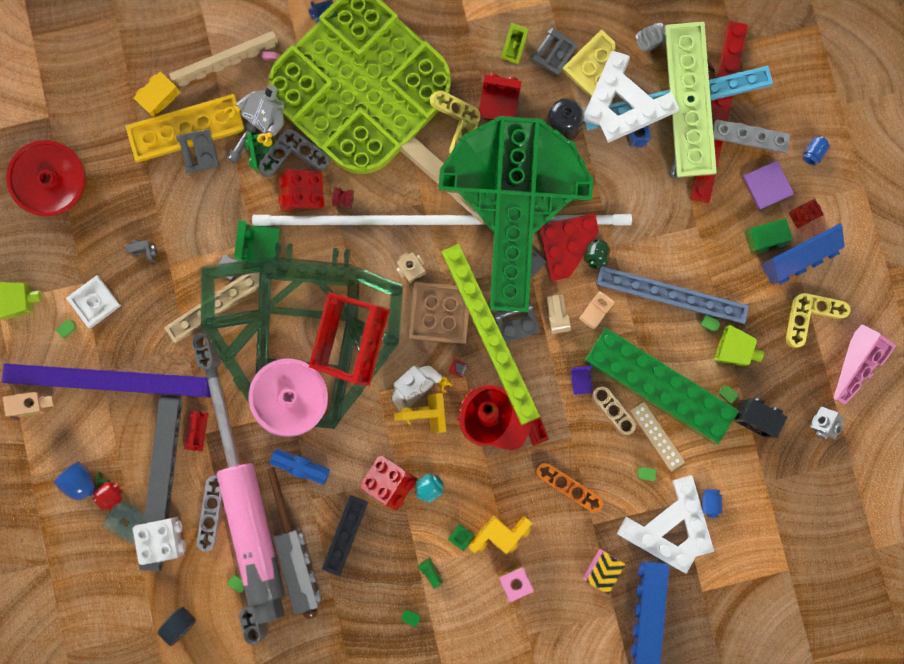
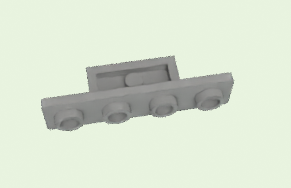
M715 120L713 135L716 140L782 153L788 151L790 134L722 120Z

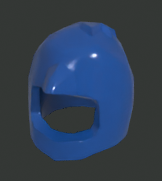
M79 461L67 468L53 482L64 495L74 500H83L88 496H92L95 491L92 474Z

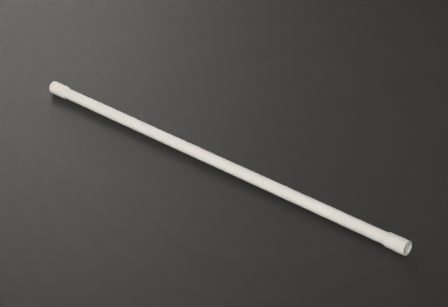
M631 214L596 215L597 224H632ZM473 215L252 216L253 226L486 225L485 223L482 224ZM555 215L545 224L584 215Z

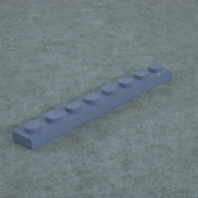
M603 266L600 267L596 286L742 325L746 322L749 305Z

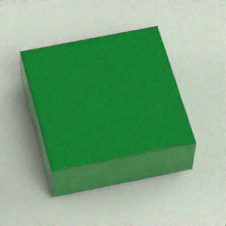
M458 524L448 538V541L464 551L475 535Z

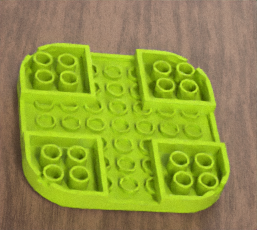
M381 0L335 1L319 17V22L295 46L292 44L277 59L269 75V85L275 86L278 89L276 98L284 104L283 115L321 151L326 153L336 165L355 174L373 173L385 167L400 152L401 147L439 112L430 104V96L437 91H445L450 94L451 88L450 71L444 58L426 41L423 42L398 19V15ZM441 96L437 97V99L439 100L438 104L446 103L440 100Z

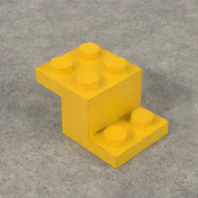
M493 515L468 545L469 549L474 553L477 551L481 552L488 544L487 539H490L505 554L509 551L512 553L519 545L518 540L522 536L525 538L530 533L532 523L523 516L510 530Z

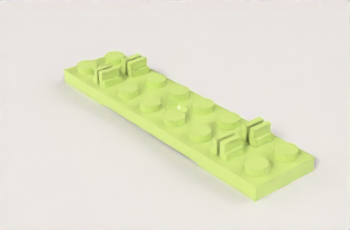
M693 22L666 25L670 92H672L679 107V112L672 114L677 178L713 175L717 172L705 23ZM693 96L694 102H688L687 98Z

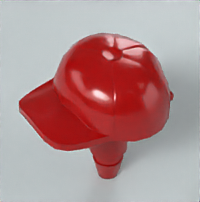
M494 385L481 386L475 390L471 389L470 394L465 395V401L461 402L462 408L459 409L460 415L457 416L460 430L464 437L478 446L489 445L504 450H518L525 443L532 428V421L521 425L506 391Z

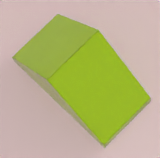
M513 23L510 24L501 59L519 64L527 41L528 28Z

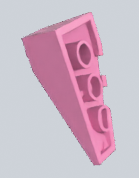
M861 324L854 332L853 338L850 341L834 399L846 405L861 389V382L866 378L870 379L874 375L872 371L877 365L882 366L886 362L896 345L883 335Z

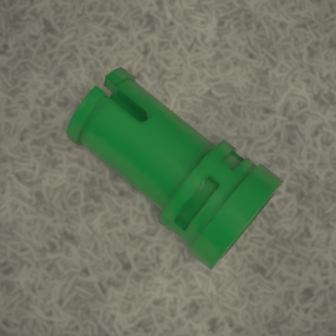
M431 558L424 560L417 566L422 571V574H425L433 589L443 584L444 581L435 570V565H433Z

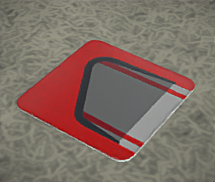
M454 358L449 372L463 377L468 364Z

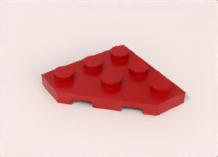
M595 213L544 224L539 229L551 282L570 278L583 258L589 243L599 233Z

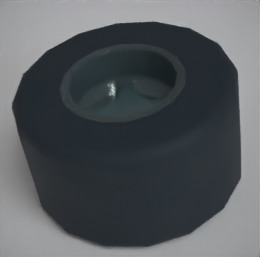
M181 607L161 625L157 634L169 646H173L191 629L196 619L184 607Z

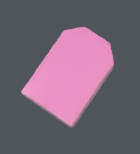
M263 51L262 58L265 62H276L281 55L277 52Z

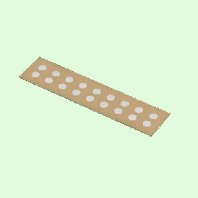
M645 402L630 410L671 472L685 463Z

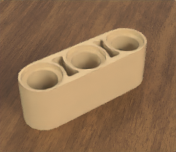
M606 387L594 389L591 394L592 401L615 430L622 435L633 433L636 428L634 420L610 390ZM599 390L603 391L606 395L604 401L597 399L596 394ZM612 405L618 410L616 416L609 414V408ZM623 421H627L630 424V428L626 432L621 428Z

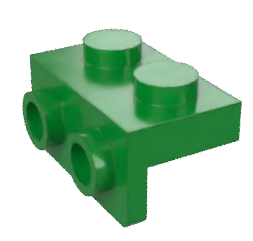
M250 132L247 133L248 139H245L246 148L251 152L249 164L251 169L254 168L255 172L260 174L259 164L274 145V139L272 136V144L267 147L257 141L260 134L252 135ZM274 150L273 154L277 157L276 150ZM271 160V162L269 163L268 166L263 165L265 172H267V170L272 171V170H271V165L273 164V161H272V160Z

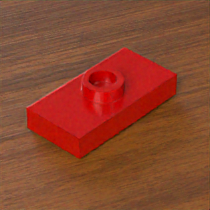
M541 417L532 421V428L529 433L532 446L549 440Z

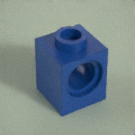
M648 125L638 129L642 133V137L636 136L634 132L627 134L630 147L636 146V148H641L647 145L651 139Z

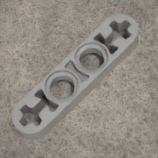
M217 475L209 477L205 485L197 536V547L203 552L212 550L217 541L223 502L220 486L216 487L215 493L219 492V496L215 494L209 495V492L214 491V486L211 485V482L215 481V478L218 482ZM210 498H215L218 502L215 509L208 507L207 502ZM211 517L214 519L215 524L213 528L205 526L206 518ZM203 531H213V534L208 535V541L211 542V545H208L206 548L202 540L206 539L207 533L203 534Z

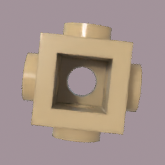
M406 252L398 258V268L396 270L401 278L405 277L409 284L426 274L422 267L424 262L419 255L415 256L413 252L410 254Z

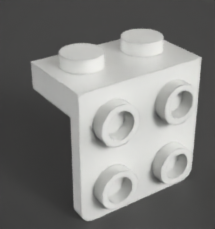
M178 517L133 527L140 565L174 559L185 555L186 544L181 536L183 527Z

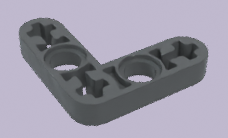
M285 130L261 160L259 172L263 177H272L291 152L317 171L327 169L329 157L297 132ZM286 136H293V142H286ZM298 141H300V143L297 146V149H295V143L297 144ZM302 146L310 148L308 155H303L300 152ZM274 150H282L284 156L282 158L275 157L273 154ZM315 152V153H316V154H315V157H316V158L313 157V159L310 160V158L312 157L313 153ZM321 158H323V159H324V162H323L324 164L318 165V164H317V162H318L317 159L320 160ZM271 160H272V161H273V164L271 165V170H272V171L267 170V172H265L263 165L268 166L269 163H270Z

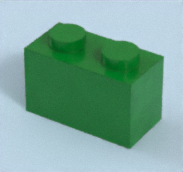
M787 218L755 226L745 231L751 253L758 252V254L769 252V248L772 247L781 249L787 247V243L793 240Z

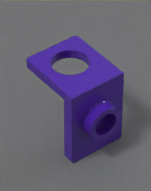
M592 366L570 369L574 395L593 393L590 373Z

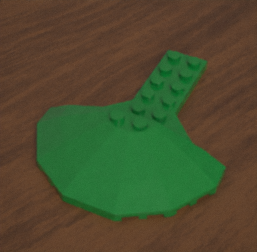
M498 116L494 120L464 134L439 170L438 191L460 194L494 233L490 310L529 312L533 234L570 201L592 200L593 177L587 170L585 162L577 150V146L573 141L561 135L559 131L547 125L542 119Z

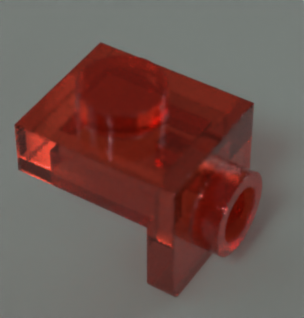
M816 199L806 202L789 212L796 228H800L824 215Z

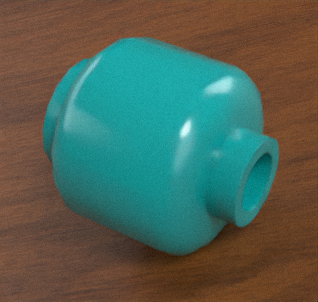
M427 474L416 482L415 494L420 501L424 500L427 503H431L443 494L445 486L438 475Z

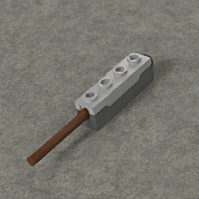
M271 467L267 471L284 534L277 535L273 539L294 613L296 615L304 612L303 616L305 618L313 619L317 615V608L320 606L322 597L320 591L316 590L314 585L316 576L309 567L311 559L309 552H305L303 544H306L304 534L300 533L299 529L293 531L290 526L275 467Z

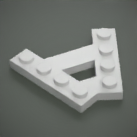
M611 51L584 113V121L600 126L608 143L679 112V107L672 92L653 100L626 77L624 72L629 63L630 56ZM616 93L633 109L617 116L609 107Z
M692 475L672 480L678 500L643 527L626 517L617 532L621 537L687 574L695 557L714 552ZM684 520L688 534L687 540L676 546L662 538L663 535Z

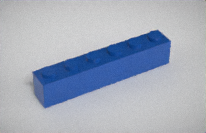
M642 560V565L638 567L640 585L636 587V597H639L638 605H635L634 616L637 617L636 625H633L632 635L635 637V643L631 645L633 664H661L669 565L666 563Z

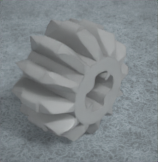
M657 23L639 31L636 39L640 49L648 51L666 43L665 25Z

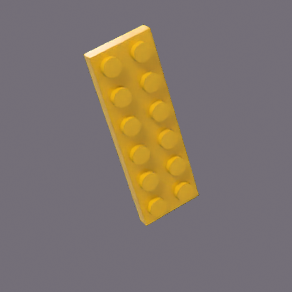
M235 94L126 125L135 161L139 163L181 150L180 143L176 139V135L210 129L213 140L245 131L240 111L238 112V118L235 120L229 118L233 111L228 115L224 113L227 107H236L237 99ZM192 139L187 140L188 147H193Z

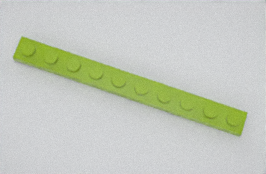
M457 244L441 251L521 425L539 418L540 415L460 245Z

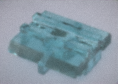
M121 501L112 508L103 527L131 544L135 540L133 527L144 524L145 515L138 511L137 508ZM123 518L129 520L128 526L123 525L121 522Z

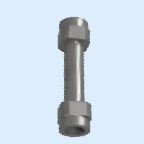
M249 121L246 123V130L235 149L230 150L227 159L235 164L242 157L240 154L246 145L247 133L256 134L258 130Z

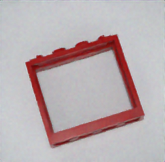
M328 292L309 368L357 385L370 387L390 309ZM344 302L369 309L353 374L328 366Z

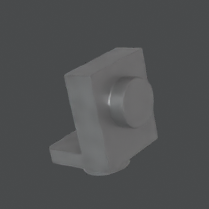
M134 240L130 242L131 244L125 245L126 253L135 256L146 253L149 261L156 262V256H158L157 248L148 240Z

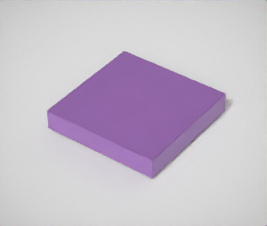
M778 160L742 177L758 211L794 194Z

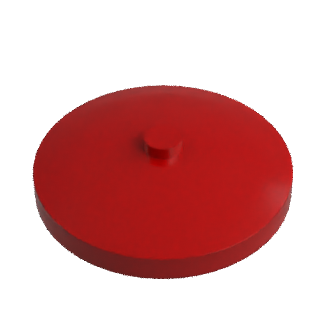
M38 140L26 144L14 154L7 168L6 183L12 199L22 209L37 216L54 217L68 212L80 201L86 186V172L82 161L73 150L56 141Z

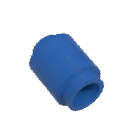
M821 136L814 137L803 153V160L812 166L820 163L830 148L828 140Z
M705 489L704 494H702V511L709 518H718L719 514H723L720 490Z

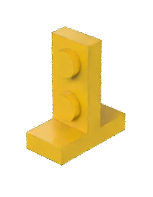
M443 393L427 395L428 406L418 407V411H413L412 407L401 408V412L394 413V420L429 418L430 434L446 432Z

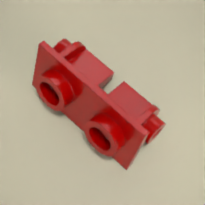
M189 411L183 449L203 451L209 413Z

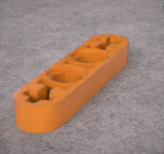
M541 463L537 466L536 475L545 483L588 511L599 512L602 509V499L586 487L548 463ZM547 466L548 472L554 474V471L557 472L552 479V483L548 481L551 477L547 475L541 476V467L545 468ZM558 477L566 479V485L563 488H559L556 485ZM576 487H580L583 491L580 498H574L572 495V491ZM587 492L590 494L588 496L589 499H597L598 507L591 509V504L586 500L584 504L581 503L586 498Z

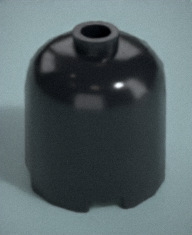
M570 98L560 99L551 106L545 123L554 130L559 131L568 140H573L581 131L584 111L577 101Z

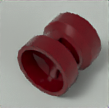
M335 187L332 196V206L339 207L342 205L345 208L351 209L354 200V190L348 189L343 191L341 188Z

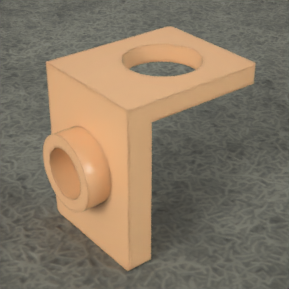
M599 291L579 319L595 330L615 302ZM598 299L605 300L607 302V306L601 305Z

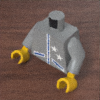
M267 85L266 90L252 91L237 102L236 107H227L224 110V113L227 115L233 111V114L229 117L232 120L237 119L238 112L241 111V116L263 132L258 136L257 141L267 147L272 144L271 137H274L284 125V104L276 98L278 89L272 85Z

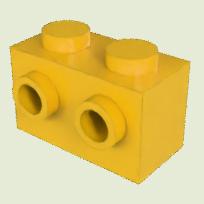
M159 72L150 78L149 83L144 88L142 87L136 92L134 99L152 117H157L181 92L164 74Z

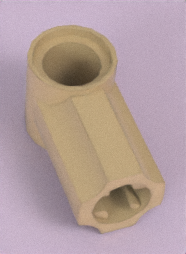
M563 295L547 297L551 334L571 331Z

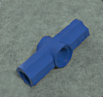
M277 448L270 461L272 466L289 471L288 473L302 479L307 478L322 485H325L331 470L313 463L308 458L293 455Z

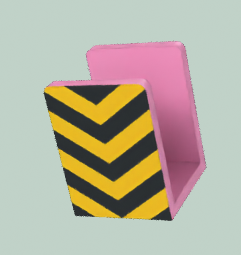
M599 549L583 579L604 593L609 594L625 564Z
M521 564L497 574L510 602L533 592ZM513 579L521 580L522 587L520 589L513 590L510 584Z

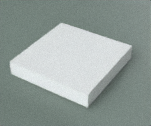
M98 275L66 298L90 329L121 306Z

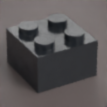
M757 397L741 400L737 408L739 412L733 421L764 438H778L788 418L782 414L783 411L774 406L772 408L766 406V402Z

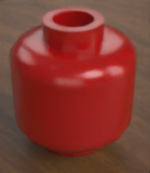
M105 482L93 492L94 498L92 500L101 510L110 511L122 501L121 493L123 490L117 483L112 485L110 482Z

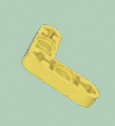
M437 91L430 96L432 107L459 120L449 149L451 153L462 138L461 131L463 128H466L468 133L477 128L480 112L476 107L445 91ZM441 96V97H440V100L443 101V102H448V103H447V104H446V103H440V104H438V103H439V100L437 99V97ZM453 103L458 104V113L452 111ZM464 112H465V113H471V112H472L471 115H472L474 118H473V119H470V116H469V115L463 114V113H464Z
M802 293L797 295L792 303L786 335L787 344L792 348H798L805 344L811 314L842 319L850 314V306L844 301ZM804 298V301L807 302V304L803 305L802 311H806V313L796 312V310H800L802 306V303H800L799 300ZM819 301L826 304L824 311L818 310L817 303ZM841 306V309L844 310V313H841L839 315V311L831 310V308H838ZM797 315L802 316L804 319L802 326H798L795 323ZM793 328H794V329H799V330L802 329V331H799V332L797 333V330H794V331H793ZM797 333V338L800 339V342L795 344V340H792V337L796 336Z

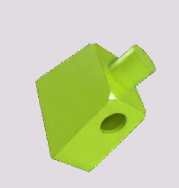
M0 282V319L9 320L32 313L34 311L33 303L42 302L43 300L42 292L40 290L32 291L31 285L25 283Z
M728 325L724 327L714 361L748 366L751 360L761 362L764 351L755 349L757 339Z

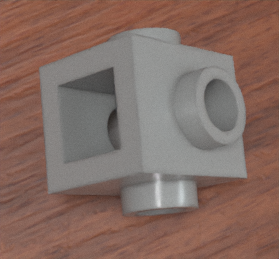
M821 406L817 415L812 420L811 428L816 431L818 437L826 440L829 437L835 440L842 431L845 419L838 412Z

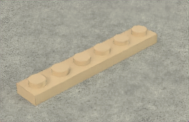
M271 31L172 72L169 76L176 87L185 86L194 79H202L211 72H219L230 64H238L242 59L255 57L264 50H272L279 42L274 31Z

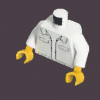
M413 366L394 383L395 391L392 401L401 412V408H410L436 383H438V386L444 393L447 392L444 386L450 385L452 387V384L447 378H442L431 366L420 368Z

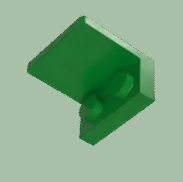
M238 221L234 259L240 263L275 266L280 229L249 225L246 221Z

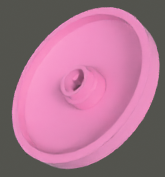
M280 359L267 364L255 375L249 389L248 401L254 419L263 429L274 435L293 437L308 432L318 424L327 407L328 393L322 376L317 370L309 368V364L297 359Z

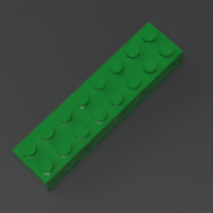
M608 328L602 330L583 360L588 366H592L596 371L713 444L720 443L739 410Z

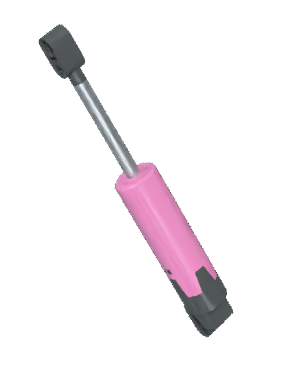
M198 333L192 339V346L198 367L206 372L229 467L218 471L217 478L248 606L241 609L239 620L245 641L250 645H255L267 637V622L277 620L285 615L281 597L285 595L254 464L240 465L217 371L221 364L217 340L212 334ZM204 338L206 339V345H205V346L203 345V339H204ZM254 630L257 631L258 637L254 634Z

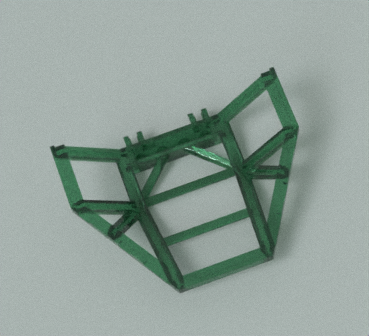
M276 242L274 257L208 265L201 268V327L204 332H207L211 339V344L226 369H229L233 376V381L239 391H242L247 401L251 384L236 361L235 356L257 332L256 374L267 364L280 360L268 358L270 314L322 318L323 311L274 307L303 282L317 284L326 295H328V292L334 293L328 285L348 287L347 297L359 300L360 283L391 295L388 332L384 331L381 342L384 346L379 351L372 379L393 350L399 345L404 285L349 264L350 249H345L344 263H337L339 256L338 248H333L332 262L292 258L293 244L289 243L286 247V258L280 257L282 246L281 243ZM259 273L258 309L215 316V279ZM271 279L293 281L271 299ZM347 303V306L344 304L340 321H346L339 362L338 365L328 364V366L349 373L353 344H355L359 352L366 322L358 319V306ZM247 324L229 346H227L218 331V328ZM336 377L329 414H324L315 427L335 429L366 386L354 384L344 397L347 381Z

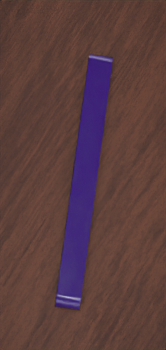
M3 364L1 383L211 397L207 377Z

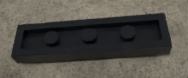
M353 495L349 496L322 570L338 576L341 575L369 501Z

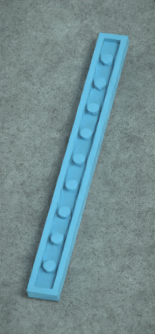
M769 66L709 80L710 100L772 86L773 81ZM670 90L650 94L648 96H650L654 100L670 93ZM689 96L687 98L688 102H694V97ZM625 101L610 104L609 107L617 116L633 109ZM585 122L587 131L600 128V126Z

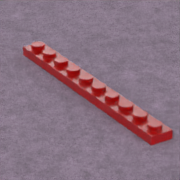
M734 21L728 23L716 78L738 73L748 29L747 24ZM733 95L711 100L713 127L715 120L728 121ZM714 139L717 171L723 141ZM716 174L695 176L690 199L709 203Z

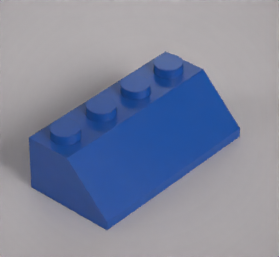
M841 223L763 263L761 266L771 284L778 282L781 285L790 280V275L795 273L798 276L806 272L807 266L812 265L814 268L823 263V258L828 256L831 259L839 255L840 252L838 250L845 247Z

